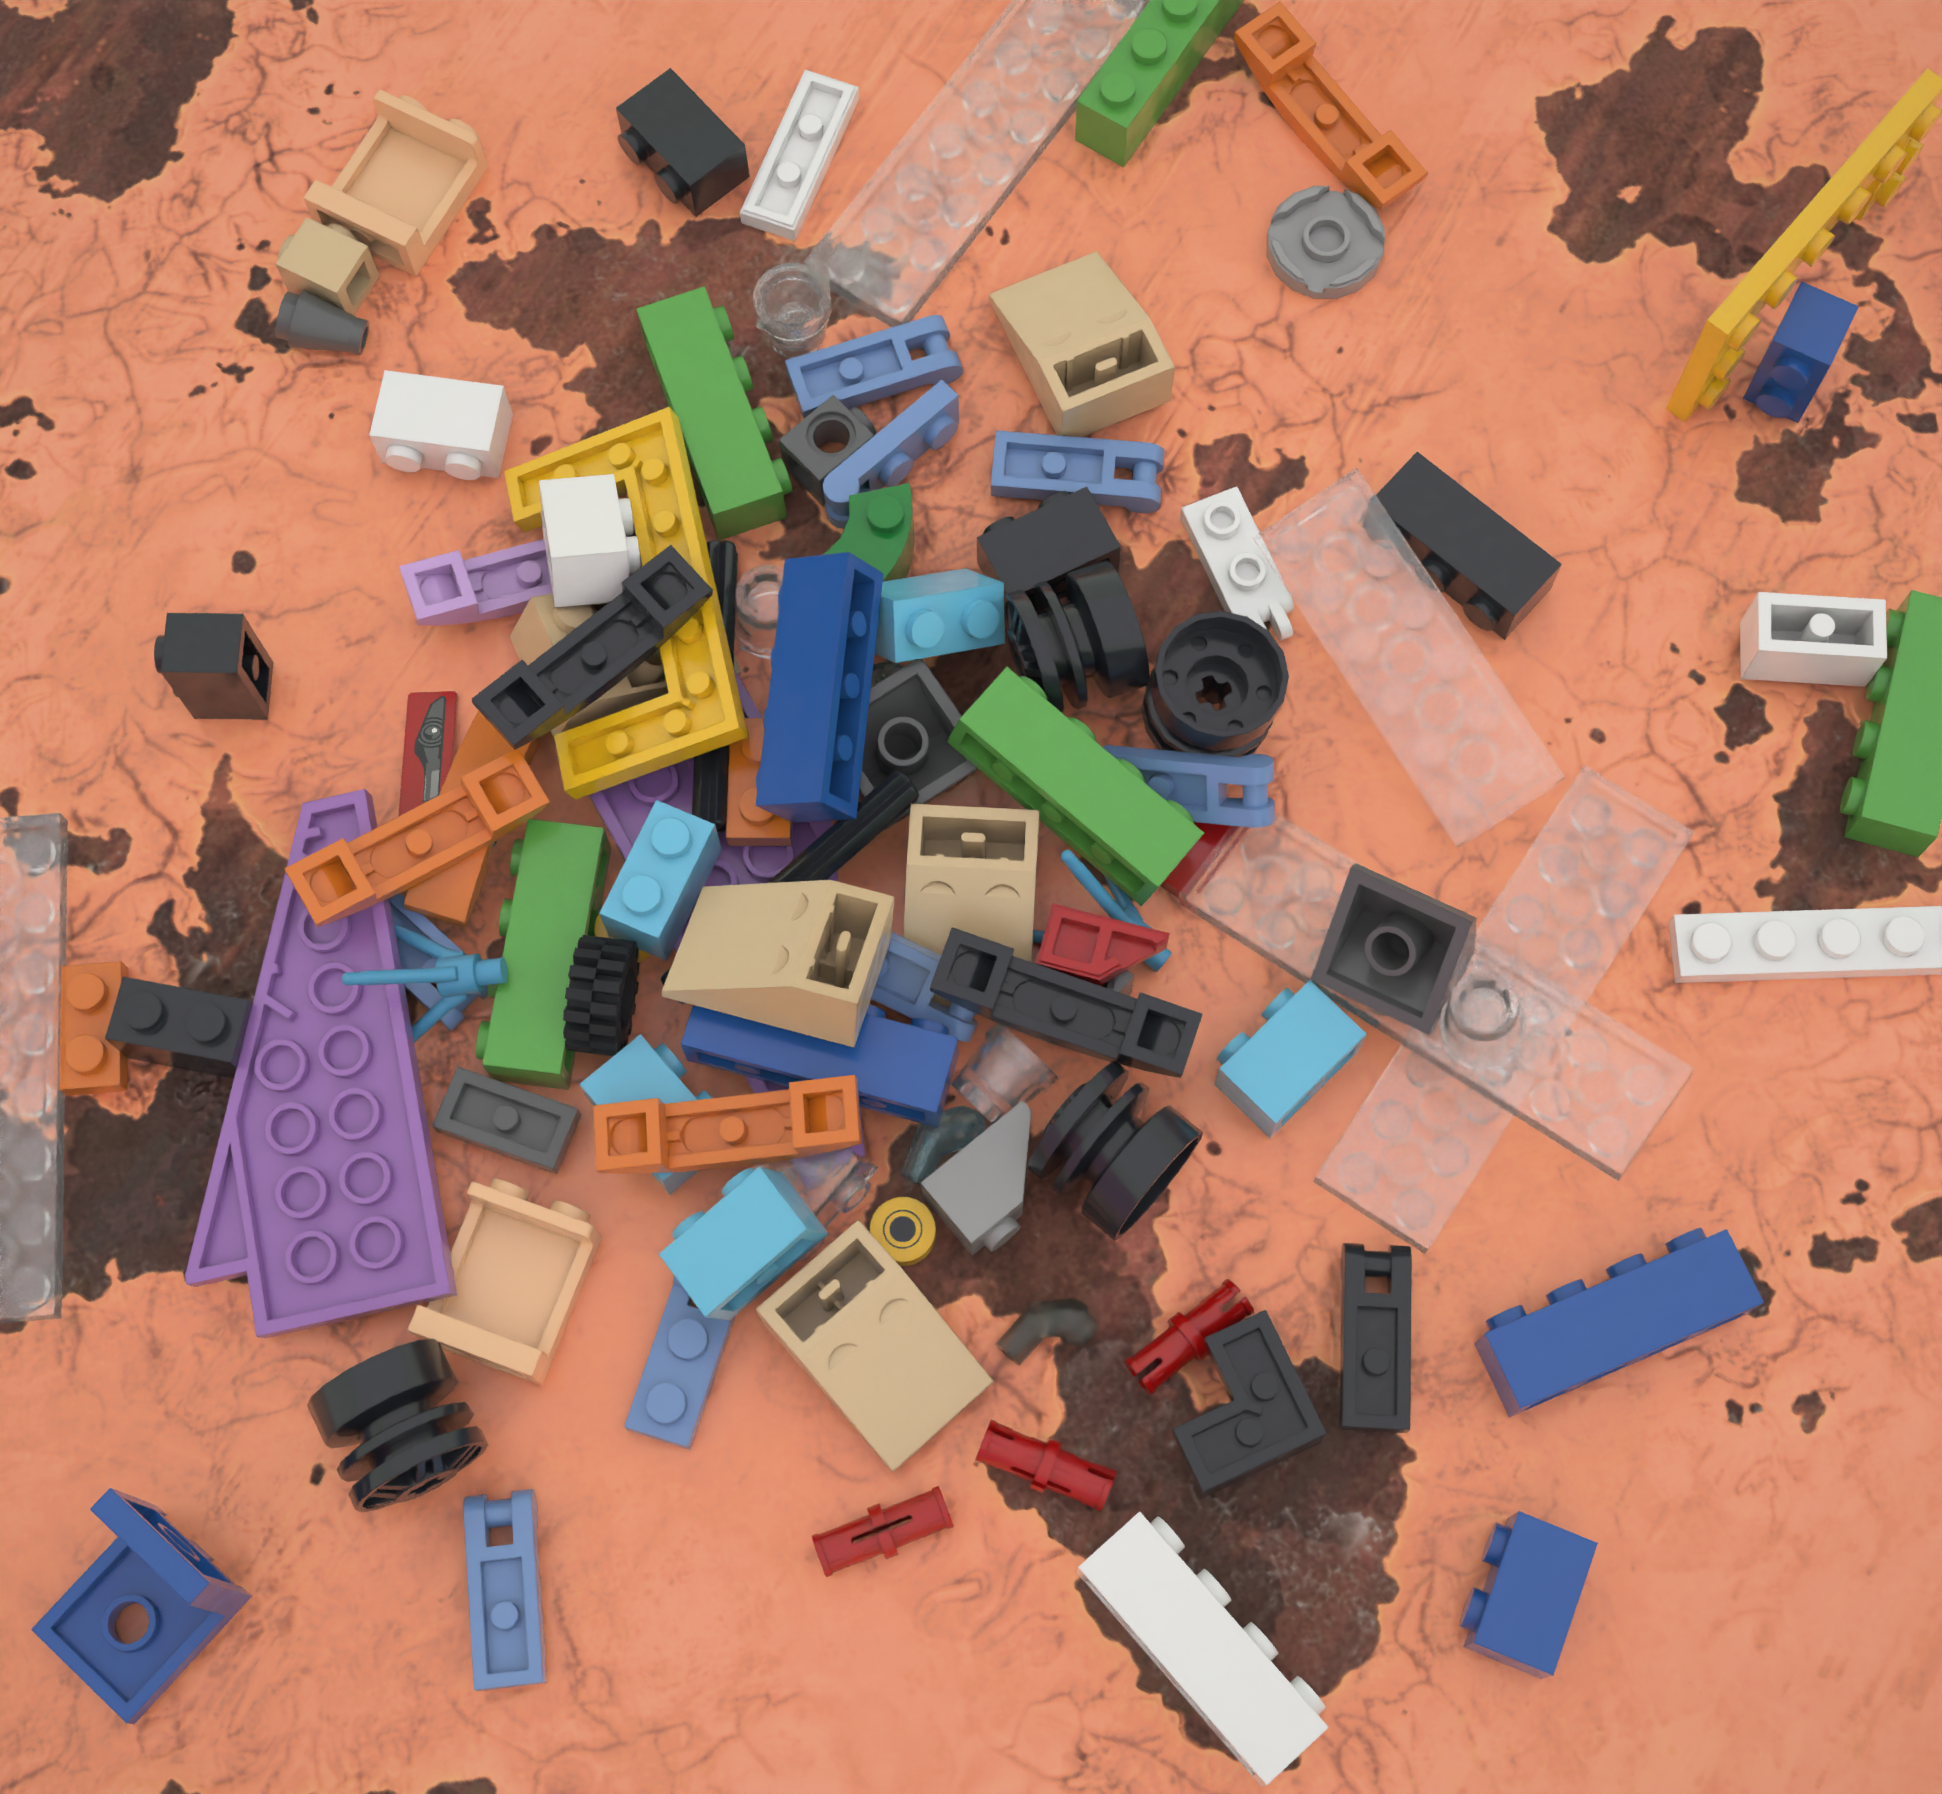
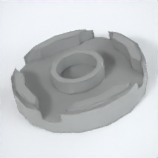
M1313 186L1293 193L1277 207L1267 232V258L1275 275L1291 290L1313 299H1338L1358 292L1374 278L1384 254L1385 228L1376 209L1359 194L1346 189L1343 194L1338 191H1329L1330 186Z

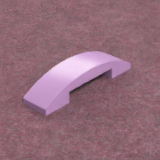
M633 523V535H632V536H636L635 528H634V523ZM544 539L463 560L460 550L399 566L400 574L418 625L463 624L523 613L531 597L552 593Z

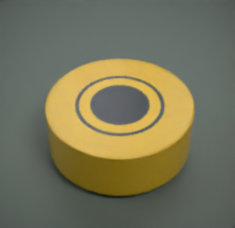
M892 1198L879 1206L871 1219L870 1233L899 1266H910L922 1261L928 1256L935 1244L936 1226L933 1215L922 1202L914 1198Z

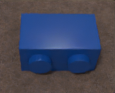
M1801 281L1743 399L1756 404L1761 411L1777 418L1785 417L1799 423L1829 370L1859 306Z
M1520 1511L1507 1519L1506 1525L1496 1522L1489 1534L1482 1555V1561L1491 1565L1483 1591L1475 1587L1471 1589L1460 1617L1459 1627L1469 1630L1463 1647L1539 1679L1553 1676L1598 1543Z

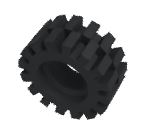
M583 935V937L579 938L578 948L575 947L573 953L574 964L570 965L569 987H566L565 993L567 1006L564 1009L563 1021H566L563 1036L566 1039L565 1047L568 1051L614 1056L628 1044V1035L631 1034L632 1015H635L636 1004L634 1003L635 995L638 993L639 982H637L640 963L637 962L639 948H637L636 941Z

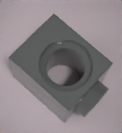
M832 395L779 439L781 457L786 470L824 507L826 501L823 492V482L826 476L875 436L876 430L869 418L860 409L852 407L849 410ZM830 442H839L846 445L844 449L835 453H827L820 450L823 445Z

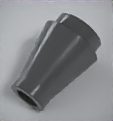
M303 290L300 295L286 292L279 308L275 335L278 339L288 341L289 348L350 352L361 355L368 337L369 321L358 318L306 290Z

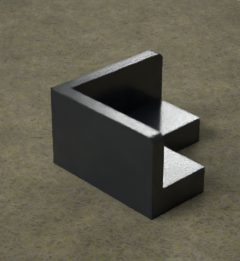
M1266 1310L1204 1338L1203 1343L1231 1402L1172 1430L1176 1443L1195 1480L1193 1490L1198 1500L1318 1445L1327 1434Z

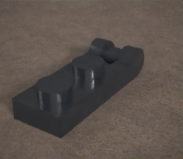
M1343 1243L1341 1250L1339 1430L1408 1433L1410 1431L1411 1247L1389 1245L1388 1252L1367 1251L1364 1244ZM1365 1277L1387 1278L1388 1294L1365 1293Z

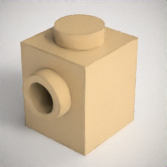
M307 217L295 235L292 234L284 240L278 253V261L275 264L288 292L300 295L303 290H306L352 315L356 314L380 277L368 245L359 242L353 233L338 224L331 223L327 227Z

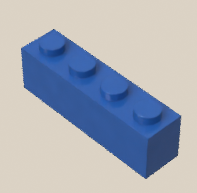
M850 552L785 559L782 585L778 592L779 613L775 645L771 652L772 671L768 705L763 716L764 739L761 764L756 776V806L792 823L852 820L857 817L884 573Z
M870 1004L855 1047L695 1005L692 1006L681 1041L687 1061L789 1088V1082L855 1075L858 1079L859 1107L936 1128L939 1126L959 1056L958 1037L948 1035L949 1029L946 1026L921 1018L912 1019L910 1025L886 1019L885 1011Z
M1702 1227L1694 1229L1665 1244L1670 1254L1649 1263L1646 1262L1642 1253L1636 1254L1607 1268L1606 1272L1610 1279L1587 1289L1583 1280L1579 1279L1548 1293L1546 1298L1550 1305L1527 1315L1523 1306L1518 1305L1486 1320L1485 1322L1490 1331L1484 1333L1475 1343V1347L1509 1418L1745 1316L1762 1305L1764 1301L1728 1230L1725 1229L1706 1237Z

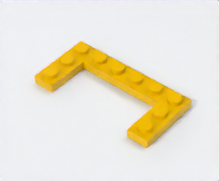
M1928 68L1708 318L1666 407L1669 412L1683 422H1686L1700 405L1710 410L1729 386L1731 380L1727 377L1733 372L1746 352L1742 347L1760 325L1761 320L1756 315L1766 304L1776 309L1782 303L1798 280V277L1793 274L1802 262L1812 267L1821 258L1835 237L1829 231L1839 220L1847 225L1855 218L1860 221L1875 203L1885 207L1894 198L1907 178L1903 174L1913 164L1924 147L1921 141L1927 136L1942 115V110L1935 106L1942 94V77Z
M670 407L664 408L505 470L513 520L524 532L542 526L539 480L614 474L618 497L627 493L628 498H630L632 518L638 539L642 566L672 545L713 589V595L659 648L668 694L554 735L564 791L577 800L748 738L680 420Z

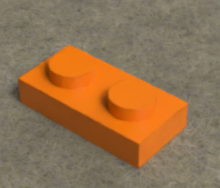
M745 718L749 737L729 744L726 824L728 846H792V822L756 806V776L761 764L764 725L763 718Z
M122 961L57 966L55 1090L62 1096L122 1092L128 1089V1058L105 1039L122 978L128 977V967Z

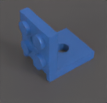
M109 1488L90 1510L118 1537L31 1630L127 1724H135L252 1596L243 1587L235 1585L212 1563L214 1559L195 1541L187 1539L165 1518L167 1514L157 1505ZM139 1603L148 1613V1629L141 1639L134 1643L126 1644L117 1635L116 1620L124 1608L131 1604Z

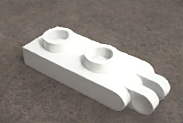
M1233 487L1182 507L1180 514L1182 524L1224 611L1247 616L1265 629L1264 622L1270 621L1280 641L1292 637L1293 629L1286 615L1294 611L1291 595L1238 487Z

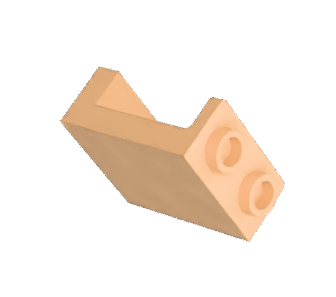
M378 90L372 99L378 114L377 120L332 187L315 180L303 199L314 221L327 227L329 224L334 223L346 228L357 237L359 242L368 245L372 256L417 276L480 181L488 165L479 136L469 125L458 119L447 121L428 112L421 103L409 96L401 95L398 98L383 90Z
M493 1178L490 1187L471 1181L466 1193L471 1199V1204L450 1252L457 1295L430 1301L427 1308L417 1305L407 1330L418 1340L435 1339L440 1343L443 1350L542 1386L602 1237L596 1228L588 1223L591 1215L578 1207L554 1200L551 1209L527 1201L530 1193L507 1181Z

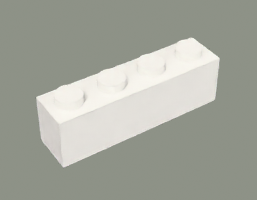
M1138 1512L1078 1566L1076 1573L1260 1786H1267L1329 1728L1319 1716L1326 1709V1706L1301 1677L1296 1676L1289 1682L1271 1660L1279 1653L1256 1625L1250 1622L1242 1629L1224 1607L1232 1600L1220 1583L1206 1569L1195 1575L1179 1557L1178 1554L1185 1546L1169 1525L1159 1516L1150 1523L1141 1512Z

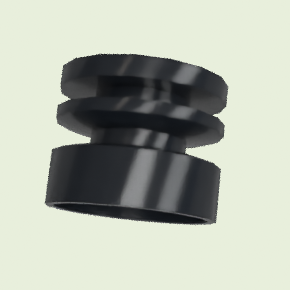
M1105 560L1067 573L1065 580L1067 603L1063 605L1051 586L1044 581L1034 585L1033 594L1036 611L1025 591L1019 589L1005 594L1004 606L1008 622L1007 638L1019 676H1025L1036 682L1045 692L1047 701L1063 713L1064 710L1061 687L1074 708L1086 707L1088 701L1086 676L1092 675L1099 689L1108 698L1148 686L1150 681L1149 662L1139 622L1128 592L1111 562Z
M1225 611L1196 614L1174 627L1160 646L1154 668L1150 674V681L1145 689L1141 707L1146 733L1158 750L1241 757L1256 752L1266 738L1273 720L1284 702L1289 679L1284 652L1271 633L1247 616ZM1204 697L1206 702L1200 704L1198 701L1199 698ZM1219 703V710H1214L1213 705Z
M1117 1061L1109 1063L1090 1081L1079 1086L1065 1100L1047 1124L1044 1136L1028 1162V1169L1040 1179L1050 1175L1064 1161L1067 1162L1060 1171L1053 1190L1060 1196L1075 1189L1086 1178L1094 1185L1084 1201L1081 1213L1114 1241L1121 1238L1132 1228L1164 1192L1190 1158L1203 1136V1132L1170 1105L1156 1112L1145 1123L1137 1116L1144 1106L1149 1093V1088L1142 1082L1135 1084L1116 1100L1129 1074V1071Z
M423 1339L403 1344L351 1367L323 1385L311 1396L307 1404L326 1446L333 1449L360 1443L356 1449L340 1462L337 1471L340 1478L346 1482L358 1481L352 1486L348 1495L355 1510L361 1513L406 1502L440 1487L453 1478L457 1472L475 1461L488 1447V1442L480 1428L477 1426L465 1427L474 1416L471 1407L466 1402L450 1403L436 1407L439 1402L454 1390L458 1380L440 1343L435 1339Z

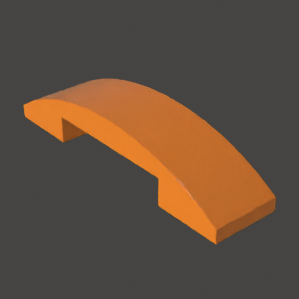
M1281 1L1235 31L1233 38L1242 56L1277 111L1324 166L1354 193L1359 194L1368 203L1382 210L1427 177L1428 172L1395 133L1390 129L1381 135L1313 56L1317 43Z
M479 710L459 747L439 795L460 785L461 776L513 750ZM542 736L519 747L528 765H531ZM494 842L452 867L407 889L404 908L466 927L488 873L486 861Z
M519 748L513 749L461 776V784L348 843L342 838L284 869L316 927H320L380 903L452 867L548 807L550 801Z
M855 1075L789 1082V1089L668 1104L663 1103L659 1098L593 1105L596 1171L603 1174L669 1173L741 1167L808 1157L862 1144L858 1079Z

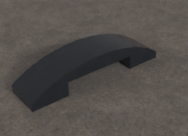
M670 545L624 580L620 595L529 665L523 660L519 661L472 698V704L514 750L524 746L582 711L633 672L686 624L713 595V589Z
M953 927L951 928L930 986L931 992L980 1016L1043 1041L1109 1062L1117 1061L1120 1065L1178 1078L1182 1077L1203 1015L1202 1013L1141 992L1138 998L1116 992L1013 956L1014 948Z

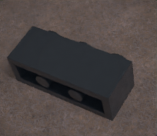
M1418 451L1372 498L1363 524V528L1368 531L1369 538L1381 551L1389 555L1397 554L1415 569L1418 578L1425 586L1437 593L1445 592L1463 607L1465 615L1473 624L1486 631L1493 630L1504 640L1551 590L1562 565Z

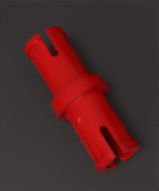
M1230 1279L1224 1280L1220 1287L1203 1299L1186 1315L1177 1312L1167 1321L1169 1328L1148 1343L1135 1355L1128 1357L1124 1361L1125 1366L1133 1377L1153 1361L1158 1362V1366L1138 1382L1149 1395H1153L1157 1388L1192 1359L1195 1358L1201 1362L1209 1355L1203 1343L1205 1337L1240 1322L1254 1313V1309L1246 1296L1226 1312L1220 1310L1225 1303L1241 1291Z
M992 1419L975 1458L977 1462L999 1468L1031 1482L1030 1489L1043 1493L1046 1488L1075 1499L1099 1512L1102 1511L1117 1470L1090 1462L1061 1449L1062 1442L1049 1437L1046 1443L1014 1431L1012 1428L997 1423V1421Z
M936 1486L931 1491L881 1509L880 1503L868 1507L869 1515L819 1535L818 1533L814 1534L811 1537L825 1576L828 1577L836 1571L880 1554H884L885 1559L897 1556L899 1554L896 1548L945 1528L950 1529L954 1525L939 1486ZM912 1519V1521L909 1523L893 1528L891 1530H886L884 1532L876 1534V1536L860 1541L858 1543H853L858 1539H861L873 1533H878L880 1531L888 1529L891 1526Z

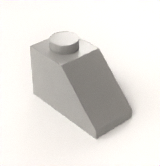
M1023 1100L921 1182L922 1197L972 1256L984 1246L990 1252L997 1250L1021 1228L1016 1220L1023 1214L1031 1127V1109Z

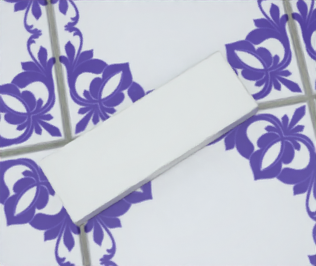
M808 70L804 71L740 211L742 224L796 241L860 99L858 86Z

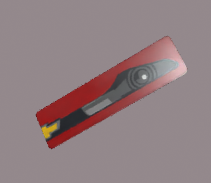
M455 691L415 692L408 695L398 816L439 796L453 762L457 693Z

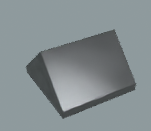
M923 659L914 660L871 688L858 802L894 771L899 770L905 774L916 786L919 798L914 804H926L979 770L947 743L949 736L962 716ZM910 807L887 826L885 830L910 814Z
M1355 863L1350 868L1310 980L1430 1035L1475 953L1477 918Z

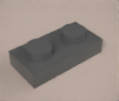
M457 1066L432 1126L438 1133L557 1175L580 1120L581 1113L572 1106Z

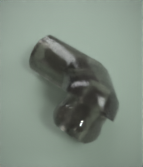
M1075 1298L1036 1301L1027 1307L995 1345L1007 1358L1020 1366L1044 1338L1064 1337L1067 1342L1075 1346L1084 1345L1095 1335L1097 1322L1088 1313V1306Z

